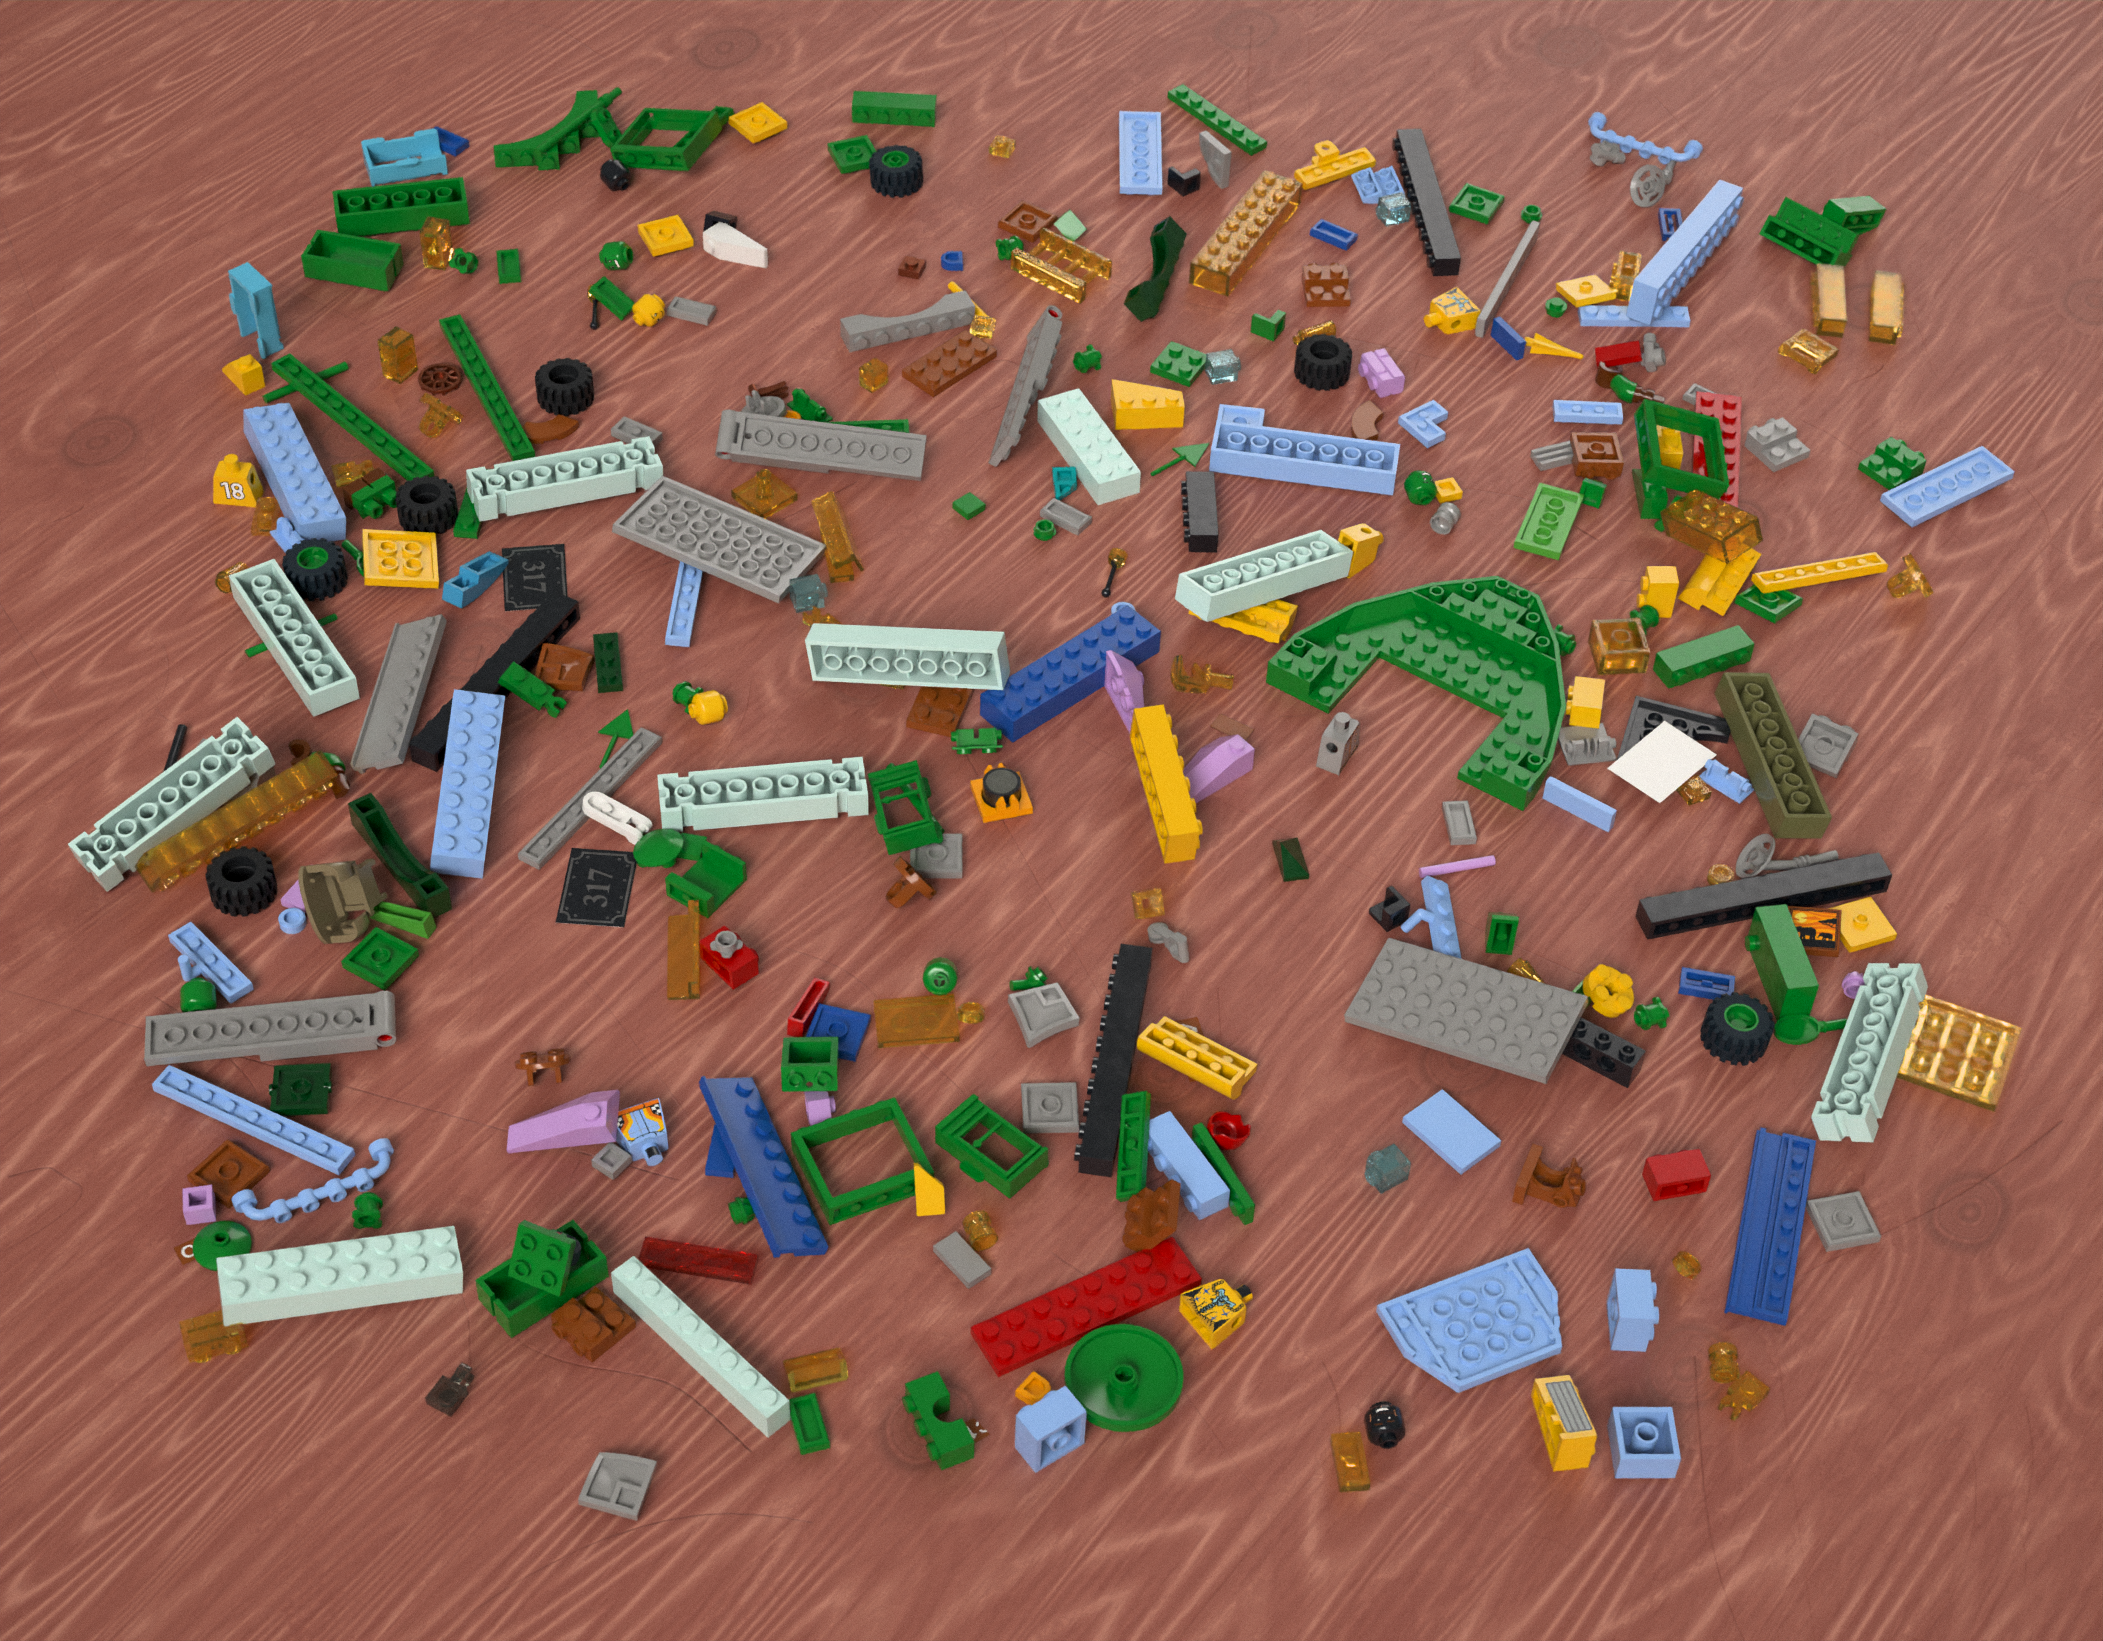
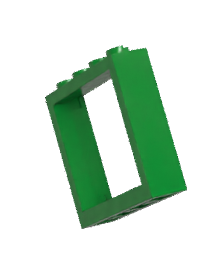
M644 108L610 148L613 160H620L627 168L689 171L721 132L722 127L717 111ZM653 129L696 132L683 148L640 146Z
M1644 399L1634 413L1643 482L1718 501L1727 492L1730 482L1727 475V463L1725 462L1724 455L1725 447L1722 442L1719 418ZM1656 425L1703 437L1708 477L1662 465Z
M895 1097L791 1132L792 1151L829 1226L915 1196L914 1169L832 1198L808 1150L809 1148L892 1120L914 1163H919L924 1170L934 1177V1170Z

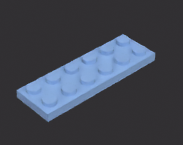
M1119 111L1120 194L1162 195L1161 112Z
M1981 446L1883 493L1880 501L1909 526L1914 527L2012 479L2015 471L1985 447Z

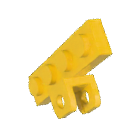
M1326 140L1315 144L1314 151L1318 156L1312 157L1311 162L1313 165L1296 170L1294 178L1304 190L1354 174L1360 170L1375 167L1376 159L1365 147L1339 156V149L1331 141Z

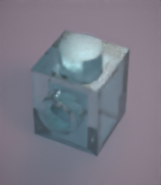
M1402 192L1379 197L1376 215L1386 227L1409 222L1411 203Z
M1232 349L1206 353L1205 372L1212 385L1237 381L1238 371L1241 370L1240 359L1234 355Z
M818 574L789 580V597L796 613L824 608V597L828 596L825 583H821Z
M1392 1144L1381 1151L1376 1150L1369 1155L1364 1175L1367 1182L1371 1186H1375L1382 1194L1408 1180L1411 1162L1395 1144Z

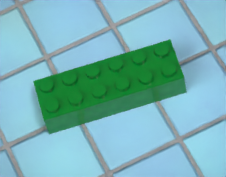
M463 177L332 191L338 233L363 236L470 224Z

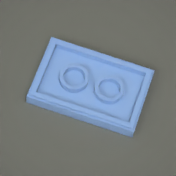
M1443 1089L1403 1117L1402 1123L1460 1175L1501 1145V1140Z

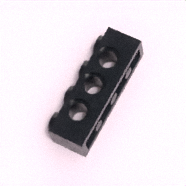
M1580 1018L1562 1054L1629 1088L1641 1071L1646 1051Z

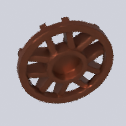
M433 364L425 367L419 373L418 382L421 390L430 392L433 396L440 393L444 396L446 392L458 389L459 384H461V373L455 366L450 364Z

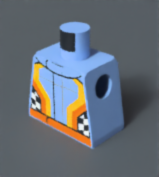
M659 1098L618 1111L616 1142L622 1150L632 1156V1161L645 1158L649 1166L659 1164L663 1160L661 1152L668 1149L667 1131Z

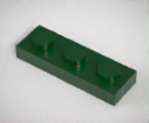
M618 633L593 634L598 693L623 691Z

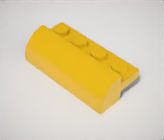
M1734 532L1720 534L1714 540L1678 599L1697 610L1704 605L1724 616L1760 558L1761 553L1741 543L1744 538L1741 534Z
M1276 599L1211 622L1218 623L1225 628L1230 627L1239 630L1246 635L1263 638L1267 642L1279 644L1281 640L1285 641L1292 629L1298 606ZM1189 610L1188 614L1196 616L1198 619L1202 620L1198 615Z
M1165 1016L1157 1024L1151 1023L1137 1040L1138 1051L1232 1100L1237 1099L1241 1095L1242 1087L1255 1074L1258 1065Z

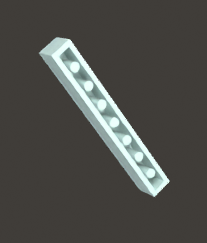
M631 1257L611 1272L613 1292L767 1438L790 1421L789 1400L637 1258Z

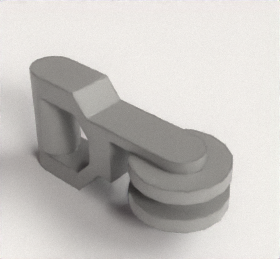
M1162 922L1153 923L1148 927L1150 942L1154 944L1164 943L1172 957L1181 963H1186L1190 960L1187 938L1179 932L1174 933Z

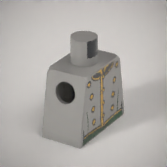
M1339 712L1335 715L1322 735L1316 767L1336 775L1341 773L1359 746V721L1350 718L1349 714L1345 712Z

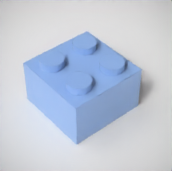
M1615 1268L1606 1300L1611 1350L1646 1352L1649 1340L1653 1341L1654 1324H1658L1659 1308L1654 1306L1653 1302L1656 1299L1657 1288L1656 1282H1651L1650 1270Z
M1066 1386L1057 1391L1052 1390L1048 1392L1042 1400L1033 1405H1026L1016 1414L1015 1448L1035 1473L1080 1447L1085 1442L1087 1411Z
M1612 1407L1607 1430L1615 1478H1675L1681 1456L1672 1407Z

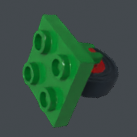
M523 1220L518 1225L508 1276L560 1297L565 1293L570 1267L576 1265L580 1258V1242L569 1234L555 1229L549 1230Z

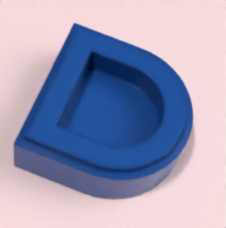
M948 251L942 254V268L948 271H963L962 251Z

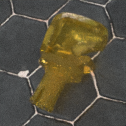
M1183 655L1174 657L1171 664L1170 679L1178 692L1201 694L1206 693L1210 687L1232 690L1233 674L1212 672L1210 664H1205L1202 671L1199 665L1194 663L1191 669L1193 677H1190L1183 666Z

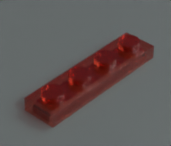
M645 1236L638 1260L646 1268L752 1285L758 1264V1255Z

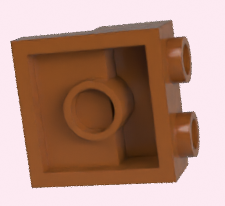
M1311 263L1308 266H1303L1302 285L1306 307L1350 306L1349 277L1346 265L1331 263L1330 265L1319 266L1316 263Z
M1571 432L1570 443L1573 451L1572 465L1575 476H1582L1584 479L1605 477L1608 480L1621 477L1624 460L1616 433Z
M1171 1179L1155 1191L1145 1187L1136 1195L1130 1197L1127 1203V1210L1125 1211L1127 1223L1122 1236L1125 1247L1135 1252L1143 1249H1152L1177 1230L1181 1183Z
M597 1287L593 1288L578 1301L572 1298L551 1315V1329L559 1339L568 1341L578 1356H585L591 1363L636 1328L635 1320Z

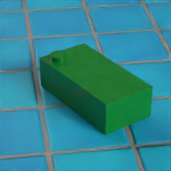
M1787 904L1756 907L1748 936H1745V948L1751 953L1775 1018L1778 1021L1780 1018L1790 1014H1806L1810 1016L1819 984Z

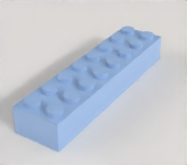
M278 403L276 405L243 409L245 436L284 517L290 520L293 530H296L300 537L306 539V541L311 540V538H316L317 540L323 538L327 539V542L345 540L346 516L290 403Z
M1217 420L1211 447L1209 471L1393 495L1400 444Z
M454 689L430 871L438 874L483 879L505 696Z

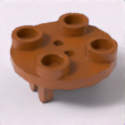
M563 1048L548 1050V1054L538 1056L535 1051L520 1053L519 1060L515 1061V1068L527 1071L528 1086H534L533 1073L537 1072V1069L550 1068L551 1071L555 1070L556 1083H562L560 1066L570 1063L571 1058L570 1055L565 1054Z

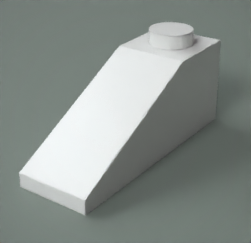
M718 222L703 232L704 250L716 258L756 267H768L767 248L728 224Z

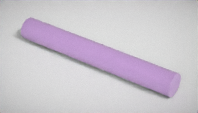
M1491 855L1419 868L1420 878H1425L1427 875L1436 876L1495 865V857Z

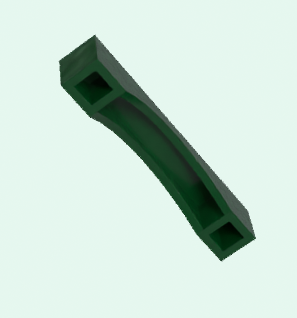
M1171 216L1156 224L1150 236L1153 253L1151 277L1148 281H1144L1129 290L1124 305L1140 322L1147 318L1155 317L1159 312L1158 308L1164 299V293L1169 286L1170 277L1174 273V266L1179 260L1181 249L1184 247L1187 233Z
M366 794L348 803L353 827L417 907L422 911L431 912L433 919L452 910L449 888L436 872L425 868L412 855L396 832L384 808L373 794Z

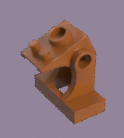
M1532 1144L1516 1182L1512 1202L1523 1205L1526 1195L1554 1204L1559 1208L1577 1207L1580 1197L1585 1194L1586 1182L1582 1179V1167H1578L1576 1158H1573L1570 1167L1564 1168L1563 1171L1553 1170L1541 1161L1543 1147ZM1544 1182H1546V1183L1552 1184V1185L1557 1186V1187H1556V1188H1552V1187L1545 1186V1185H1543V1184H1544Z

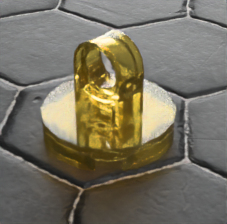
M424 393L419 401L428 410L419 424V429L427 437L436 438L439 436L448 420L457 425H460L464 416L453 407L442 403L438 398ZM432 422H435V425L432 428V430L427 431L428 426Z
M1912 554L1903 556L1902 559L1907 569L1890 578L1886 585L1891 596L1901 598L1920 588L1925 598L1934 594ZM1903 584L1901 587L1894 589L1896 586Z

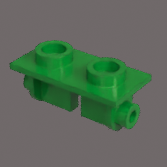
M796 388L793 390V401L787 403V406L793 411L798 412L803 420L817 422L833 420L827 414L826 408L820 406L813 399L811 400L803 389Z
M996 727L979 728V738H974V729H956L955 732H951V742H956V746H951V749L957 750V754H972V749L981 748L982 753H997V748H1003V745L997 744V740H1002L1001 730H996Z

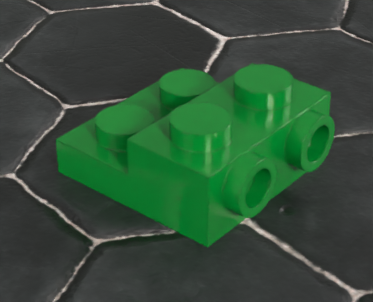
M1889 437L1876 446L1875 452L1859 463L1858 470L1888 490H1891L1922 475L1927 460L1921 452H1914L1909 449L1903 440Z

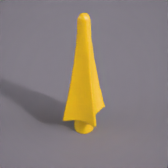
M1535 333L1534 339L1525 336V346L1531 347L1530 353L1558 355L1576 359L1583 358L1582 354L1554 343Z

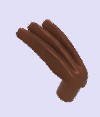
M785 381L760 389L757 388L756 384L748 386L751 397L753 390L758 391L760 397L774 396L783 399L789 396V393L786 392L788 386H785Z

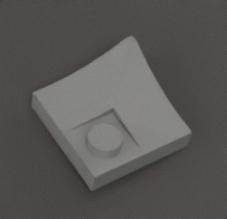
M1207 130L1199 133L1200 150L1207 163L1209 174L1221 189L1226 188L1229 185L1231 151Z
M1058 982L1008 995V1004L1016 1017L1028 1048L1056 1033L1079 1026L1080 1018Z
M599 1452L580 1493L579 1505L637 1521L653 1479L657 1461L627 1454Z

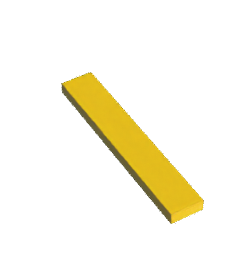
M1876 552L1759 572L1752 575L1751 581L1764 594L1887 572L1888 564Z

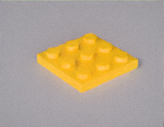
M362 530L364 585L438 589L439 574L436 533Z

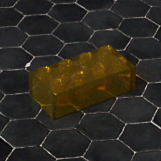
M1697 489L1689 492L1686 496L1670 504L1669 507L1660 512L1667 536L1726 564L1763 541L1757 516Z

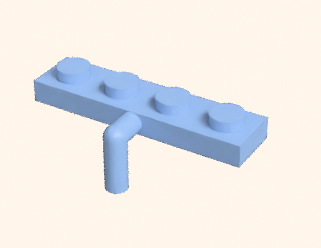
M1427 875L1421 881L1426 910L1418 909L1401 925V929L1408 933L1421 920H1424L1429 924L1433 951L1462 959L1448 884Z
M192 922L187 923L168 935L170 943L182 954L178 957V963L184 981L189 982L191 979L202 974L230 1003L235 1002L254 990L252 982Z

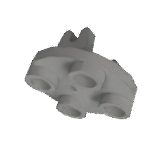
M755 390L752 391V397L749 395L745 396L746 406L741 411L777 417L787 415L782 399L774 396L760 397L758 391Z

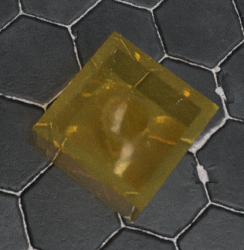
M1640 618L1592 620L1588 643L1598 675L1646 673L1650 649Z

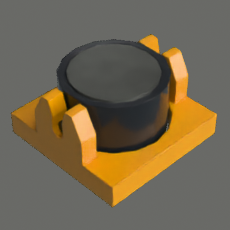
M999 763L997 769H993L992 765H988L984 771V778L970 781V788L983 823L1033 814V807L1020 772L1007 769L1003 763Z

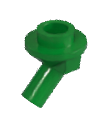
M1029 966L1028 972L1025 973L1027 979L1010 980L1009 983L1011 991L1028 990L1047 985L1045 981L1048 977L1041 968L1036 967L1034 969L1032 966Z

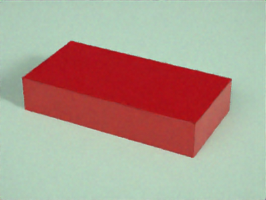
M1639 340L1595 348L1597 369L1600 361L1605 363L1606 367L1642 361Z

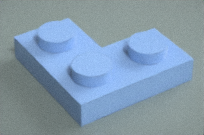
M1432 400L1399 416L1398 424L1425 447L1429 448L1445 440L1446 433L1436 424L1448 418V411L1435 400Z

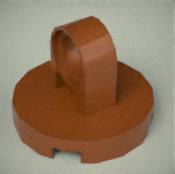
M901 856L893 863L903 876L886 894L885 898L892 906L900 908L917 891H920L929 900L937 894V891L931 884H927L923 876Z

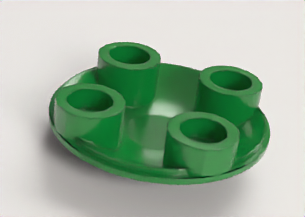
M669 828L656 829L645 834L637 841L633 849V855L639 867L662 866L670 868L675 865L676 857L683 849L684 840L682 835L676 830Z

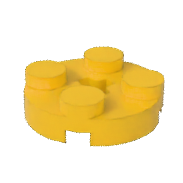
M1599 964L1583 980L1584 995L1590 996L1591 1000L1595 1003L1592 1007L1606 1017L1615 1018L1620 1014H1624L1632 1007L1634 1002L1632 979L1629 975L1621 974L1612 967Z

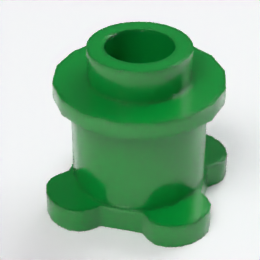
M1015 235L1011 236L1010 239H997L995 242L998 249V258L1001 261L1005 259L1011 260L1012 256L1020 257L1024 250L1022 240Z
M462 248L455 249V255L449 261V266L458 269L462 274L475 272L478 267L477 256L471 252H464Z
M1092 344L1086 346L1087 351L1075 353L1073 364L1076 370L1081 373H1087L1093 367L1095 370L1101 369V353L1095 350Z
M1644 605L1639 612L1637 610L1630 611V620L1627 621L1630 629H1634L1639 636H1641L1642 631L1644 637L1647 635L1646 629L1658 625L1659 613L1654 607Z
M1558 624L1554 629V633L1559 643L1560 656L1563 657L1567 654L1570 655L1574 651L1577 642H1575V635L1564 633L1562 631L1563 626Z
M684 681L677 684L673 689V701L686 707L685 713L690 715L688 706L692 703L693 696L704 692V689L697 687L695 690L692 688L691 683Z
M1658 996L1652 998V1004L1646 1006L1643 1004L1637 1005L1633 1016L1636 1025L1645 1031L1657 1024L1661 1029L1667 1026L1666 1020L1669 1017V1012Z
M365 1192L357 1196L354 1200L356 1210L352 1212V1218L355 1219L353 1226L357 1229L381 1228L382 1220L379 1218L381 1217L380 1209L383 1207L382 1198L372 1192Z

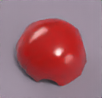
M1217 1111L1207 1120L1206 1129L1219 1149L1235 1150L1242 1146L1250 1136L1251 1125H1244L1240 1114L1231 1115L1226 1111Z

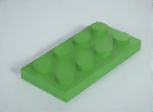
M1539 483L1513 548L1559 560L1583 503L1584 494Z

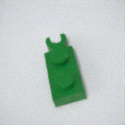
M514 661L498 681L499 684L538 711L545 707L548 714L554 718H557L560 713L554 706L564 709L567 704L563 698L553 696L555 690Z

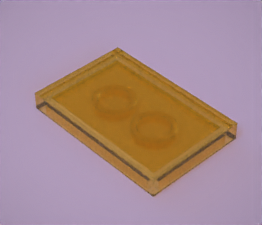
M954 994L873 1000L878 1048L960 1041Z

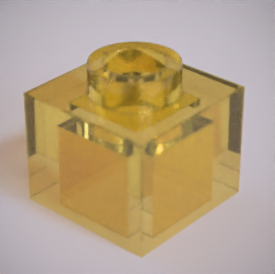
M876 357L859 367V385L869 392L873 393L888 384V365Z
M1152 888L1131 892L1136 919L1165 915L1161 889ZM1145 898L1149 900V906L1146 908L1142 904V900Z

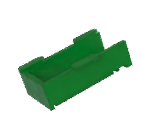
M917 760L868 774L877 809V814L874 816L877 831L880 835H883L889 855L932 843L938 844L943 841L944 838L940 824L933 821L927 799L932 795L929 782L926 777L921 776ZM914 782L917 784V790L880 799L879 792ZM919 794L926 819L888 829L882 804H888L894 800Z
M973 1093L935 1126V1143L961 1162L959 1165L960 1170L976 1182L987 1181L1010 1199L1039 1172L1048 1167V1148L1046 1146L1043 1148L978 1100L979 1097ZM979 1123L989 1129L979 1140H975L973 1145L962 1139ZM994 1132L1024 1155L1007 1172L976 1149L980 1148L982 1143Z

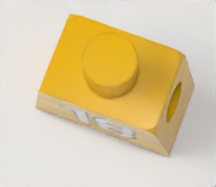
M235 454L226 455L224 460L219 462L214 473L213 503L258 508L264 489L254 465L247 462H239L238 456Z

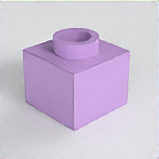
M804 1091L806 1115L810 1126L831 1118V1113L836 1112L834 1096H829L827 1091Z
M212 1185L183 1188V1214L187 1225L216 1221V1199Z

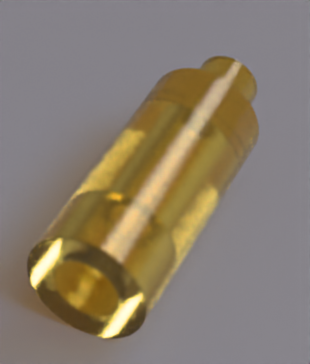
M1329 320L1299 330L1298 335L1293 336L1292 339L1294 344L1297 345L1304 338L1312 337L1315 334L1335 336L1336 327L1333 321Z

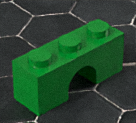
M937 1371L905 1383V1396L902 1397V1402L908 1414L912 1413L915 1418L914 1426L920 1438L924 1436L927 1442L926 1450L932 1462L936 1460L942 1471L973 1459L974 1440L963 1419L943 1422L936 1418L938 1415L950 1411V1393L939 1372Z

